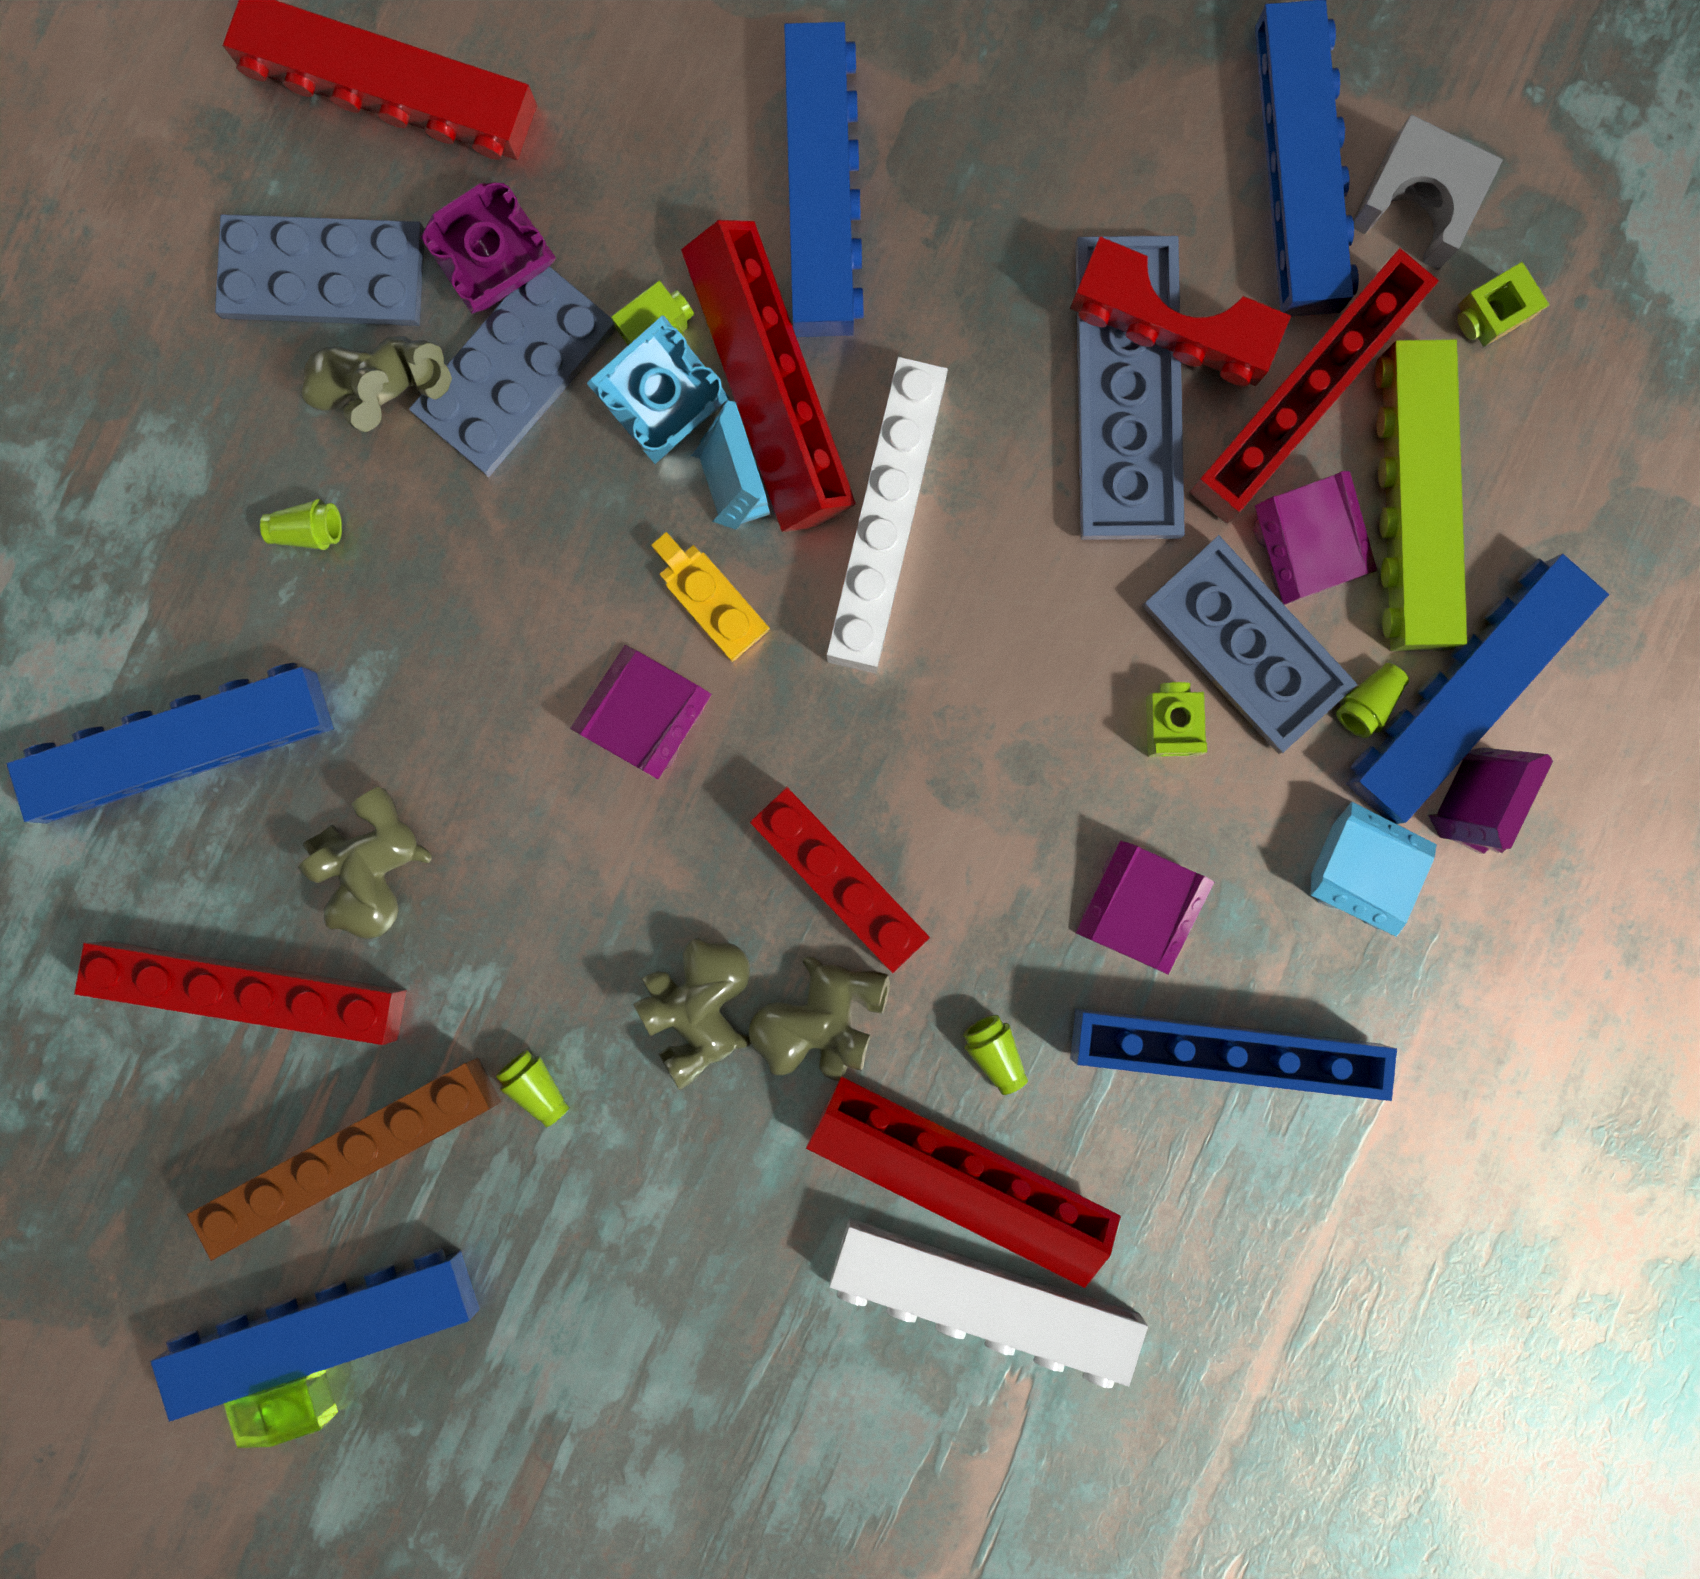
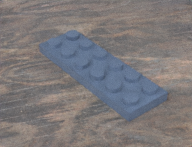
M1104 236L1103 238L1148 256V274L1155 293L1163 303L1180 313L1178 236ZM1099 237L1077 238L1075 243L1076 292ZM1077 312L1081 540L1181 539L1185 535L1181 362L1174 358L1172 351L1155 344L1152 347L1138 345L1126 337V332L1109 325L1106 327L1090 325L1084 322Z

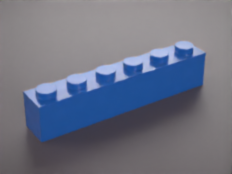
M1326 0L1265 4L1255 25V38L1280 311L1291 315V317L1340 313L1358 291L1359 274L1356 264H1350L1349 246L1352 245L1354 239V221L1351 215H1346L1344 197L1349 192L1350 177L1348 167L1346 165L1341 166L1340 148H1342L1345 139V124L1343 117H1337L1335 99L1338 98L1340 93V72L1337 67L1332 68L1331 51L1334 49L1336 40L1334 19H1328Z
M845 22L784 23L793 330L796 337L854 336V319H864L863 288H853L852 270L862 269L861 238H851V220H861L860 189H850L849 171H859L858 139L848 140V123L858 122L857 90L847 91L846 75L856 74L855 41H845Z
M1561 554L1546 562L1539 558L1532 563L1519 577L1518 582L1523 586L1512 599L1508 596L1503 597L1486 614L1484 618L1489 624L1478 637L1472 633L1467 637L1466 645L1455 648L1451 654L1456 660L1444 674L1441 671H1437L1422 685L1418 694L1423 698L1411 712L1405 708L1388 723L1384 731L1389 736L1377 750L1370 746L1352 764L1351 769L1355 774L1346 785L1379 815L1395 824L1406 823L1610 595L1567 556Z
M297 663L279 665L267 670L268 678L250 683L249 679L230 681L218 687L219 694L201 699L200 695L181 697L169 703L170 710L153 715L152 711H140L122 717L121 726L106 731L104 727L98 726L72 734L73 742L57 747L54 742L26 748L23 750L24 758L6 763L24 822L47 824L334 730L317 673L304 667L298 668Z
M1075 1008L1070 1060L1081 1066L1392 1101L1397 1048L1365 1041Z
M443 1248L435 1249L413 1258L415 1265L413 1267L396 1272L394 1264L384 1266L365 1274V1283L347 1288L345 1281H340L315 1291V1300L298 1305L296 1297L289 1298L265 1308L267 1316L249 1321L247 1314H242L215 1325L216 1333L200 1338L198 1330H194L166 1342L168 1350L150 1362L169 1422L470 1321L480 1308L462 1252L458 1251L445 1256Z

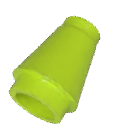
M316 499L263 514L260 520V532L267 544L326 550L330 544H337L340 541L342 521L340 513L334 504H325L322 500Z
M1385 663L1381 669L1373 673L1340 700L1341 707L1336 713L1338 720L1347 730L1361 738H1369L1373 732H1381L1401 697L1404 688L1408 685L1409 677L1398 666L1392 663Z
M991 1015L977 1021L965 1030L963 1037L967 1044L964 1049L992 1083L998 1087L1002 1095L1014 1093L1027 1084L1028 1078L1024 1073L1025 1070L1009 1023H1003L999 1015Z
M528 1049L508 1062L495 1076L502 1084L500 1091L535 1119L541 1121L546 1128L558 1121L570 1108L564 1101L561 1092L541 1057L537 1056L534 1058Z

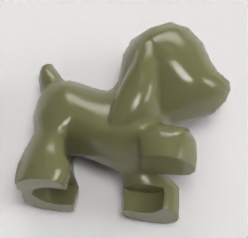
M394 336L384 339L369 353L353 351L342 347H326L312 353L304 368V383L301 396L308 405L323 411L341 408L350 401L351 403L343 410L344 419L353 428L362 432H368L377 427L382 420L380 407L399 396L408 386L417 385L422 395L436 400L448 391L452 376L448 367L444 364L441 347L425 340L412 341L404 336Z
M379 786L366 792L351 804L357 816L368 821L375 830L346 840L334 825H330L323 832L303 843V847L310 856L298 866L302 874L312 882L321 883L330 877L338 876L340 887L331 896L324 908L325 924L330 930L341 929L364 939L382 936L393 926L397 919L399 911L397 899L386 883V872L410 861L430 863L432 858L427 849L417 844L416 837L410 827L400 821L397 809L386 789H381Z
M699 938L691 940L683 952V969L686 982L682 986H677L667 972L656 971L641 978L651 997L643 998L634 1003L633 1006L648 1034L652 1036L662 1030L673 1027L689 1042L681 1046H669L659 1053L664 1066L679 1090L691 1084L710 1064L722 1061L735 1049H742L751 1045L749 1035L736 1032L720 1013V1008L725 1002L738 996L746 988L750 977L748 958L735 944L725 942L711 943Z
M806 957L803 960V964L810 974L807 1004L795 1006L777 1002L769 1003L761 1008L753 1016L749 1025L750 1043L769 1064L770 1072L774 1075H786L793 1072L803 1061L810 1049L818 1048L821 1050L819 1069L824 1076L839 1081L841 1076H845L847 1067L860 1071L863 1069L871 1038L870 1034L851 1027V1000L862 1004L870 1012L883 1014L891 983L888 974L876 971L850 972L842 966L833 964L823 965L816 958Z

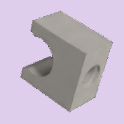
M1411 114L1392 140L1353 218L1354 229L1366 234L1380 219L1392 201L1408 200L1416 202L1426 209L1433 221L1434 228L1432 242L1424 252L1423 263L1439 270L1460 248L1503 159Z

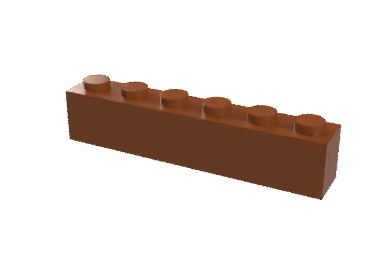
M477 1057L188 1213L187 1216L208 1257L212 1261L501 1103V1100Z

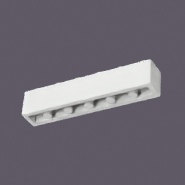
M898 357L827 652L828 663L874 674L877 673L944 392L948 368Z
M852 1218L848 1220L830 1276V1288L838 1290L837 1297L848 1303L866 1306L869 1300L887 1306L886 1313L894 1318L906 1322H915L916 1318L920 1317L935 1322V1329L945 1335L964 1339L966 1333L983 1338L985 1339L984 1345L1002 1354L1014 1355L1015 1349L1035 1355L1033 1361L1050 1370L1062 1372L1064 1366L1083 1371L1084 1379L1105 1388H1112L1114 1382L1130 1386L1148 1329L1147 1323L1139 1313Z

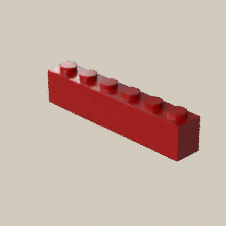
M239 0L222 45L237 64L236 69L251 79L265 82L266 78L269 77L283 82L285 87L301 96L312 97L316 93L330 98L335 105L349 112L359 113L360 109L376 113L381 120L394 127L405 129L409 124L424 129L427 135L442 143L453 144L454 140L472 145V148L477 153L494 160H500L501 156H505L518 161L537 108L529 84L277 0Z
M717 220L684 246L681 252L781 531L787 532L818 527L856 505L755 221Z
M1399 248L1189 493L1223 522L1228 524L1247 505L1439 280Z
M112 941L83 943L74 995L385 1045L398 1040L407 990Z
M841 1076L818 1119L806 1146L807 1150L1083 1288H1086L1111 1256L1121 1215Z

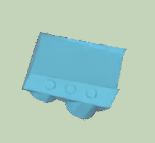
M664 315L587 382V385L654 464L666 456L730 398L723 390L720 378L711 368L703 365L687 345L686 339L670 324Z
M727 400L691 456L700 459L718 514L712 522L736 530L742 523L770 515V510L736 402Z
M1351 802L1333 823L1311 873V896L1315 897L1320 904L1329 908L1340 909L1363 920L1367 925L1397 937L1406 925L1435 858L1437 844Z

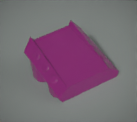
M479 183L433 213L421 236V239L471 314L489 308L544 272L556 260L538 229L534 227L521 208L516 196L505 183Z
M1341 471L1286 493L1272 496L1255 505L1258 518L1254 522L1253 532L1258 544L1267 548L1272 565L1271 579L1275 589L1280 592L1284 605L1377 571L1350 471Z
M624 645L570 729L654 778L659 779L663 771L672 766L678 755L680 744L692 725L698 721L704 706L712 694L639 651Z
M1492 748L1472 749L1463 758L1437 814L1428 815L1438 836L1443 839L1453 840L1479 854H1485L1489 849L1496 853H1503L1506 849H1511L1553 763L1550 755Z
M1120 840L1114 854L1106 860L1102 870L1103 877L1091 902L1085 908L1076 934L1169 975L1215 882L1204 875L1144 850L1137 845Z

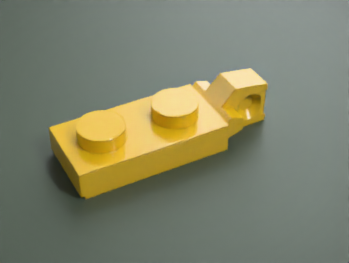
M667 532L651 544L654 551L668 566L659 574L667 583L666 587L732 663L770 631L769 626L704 552L701 554L694 545L684 552Z

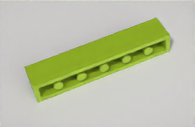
M1457 339L1396 340L1378 358L1375 367V383L1377 388H1382L1383 407L1379 408L1376 421L1378 437L1384 438V457L1380 459L1378 466V482L1381 488H1385L1386 507L1382 508L1379 521L1380 534L1383 538H1387V557L1382 562L1381 581L1383 587L1389 589V608H1386L1383 614V633L1385 638H1390V651L1453 650L1467 644Z

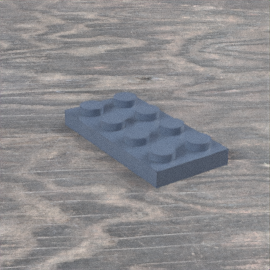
M221 214L215 313L221 319L420 326L424 242L421 236L425 228L421 222Z
M549 266L544 272L507 295L446 365L452 376L448 391L436 400L421 394L409 410L487 477H490L616 331L612 318Z
M1220 535L1142 605L1148 614L1278 754L1284 753L1358 685Z

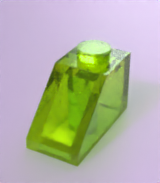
M325 1370L224 1403L237 1448L272 1447L317 1432L338 1413Z

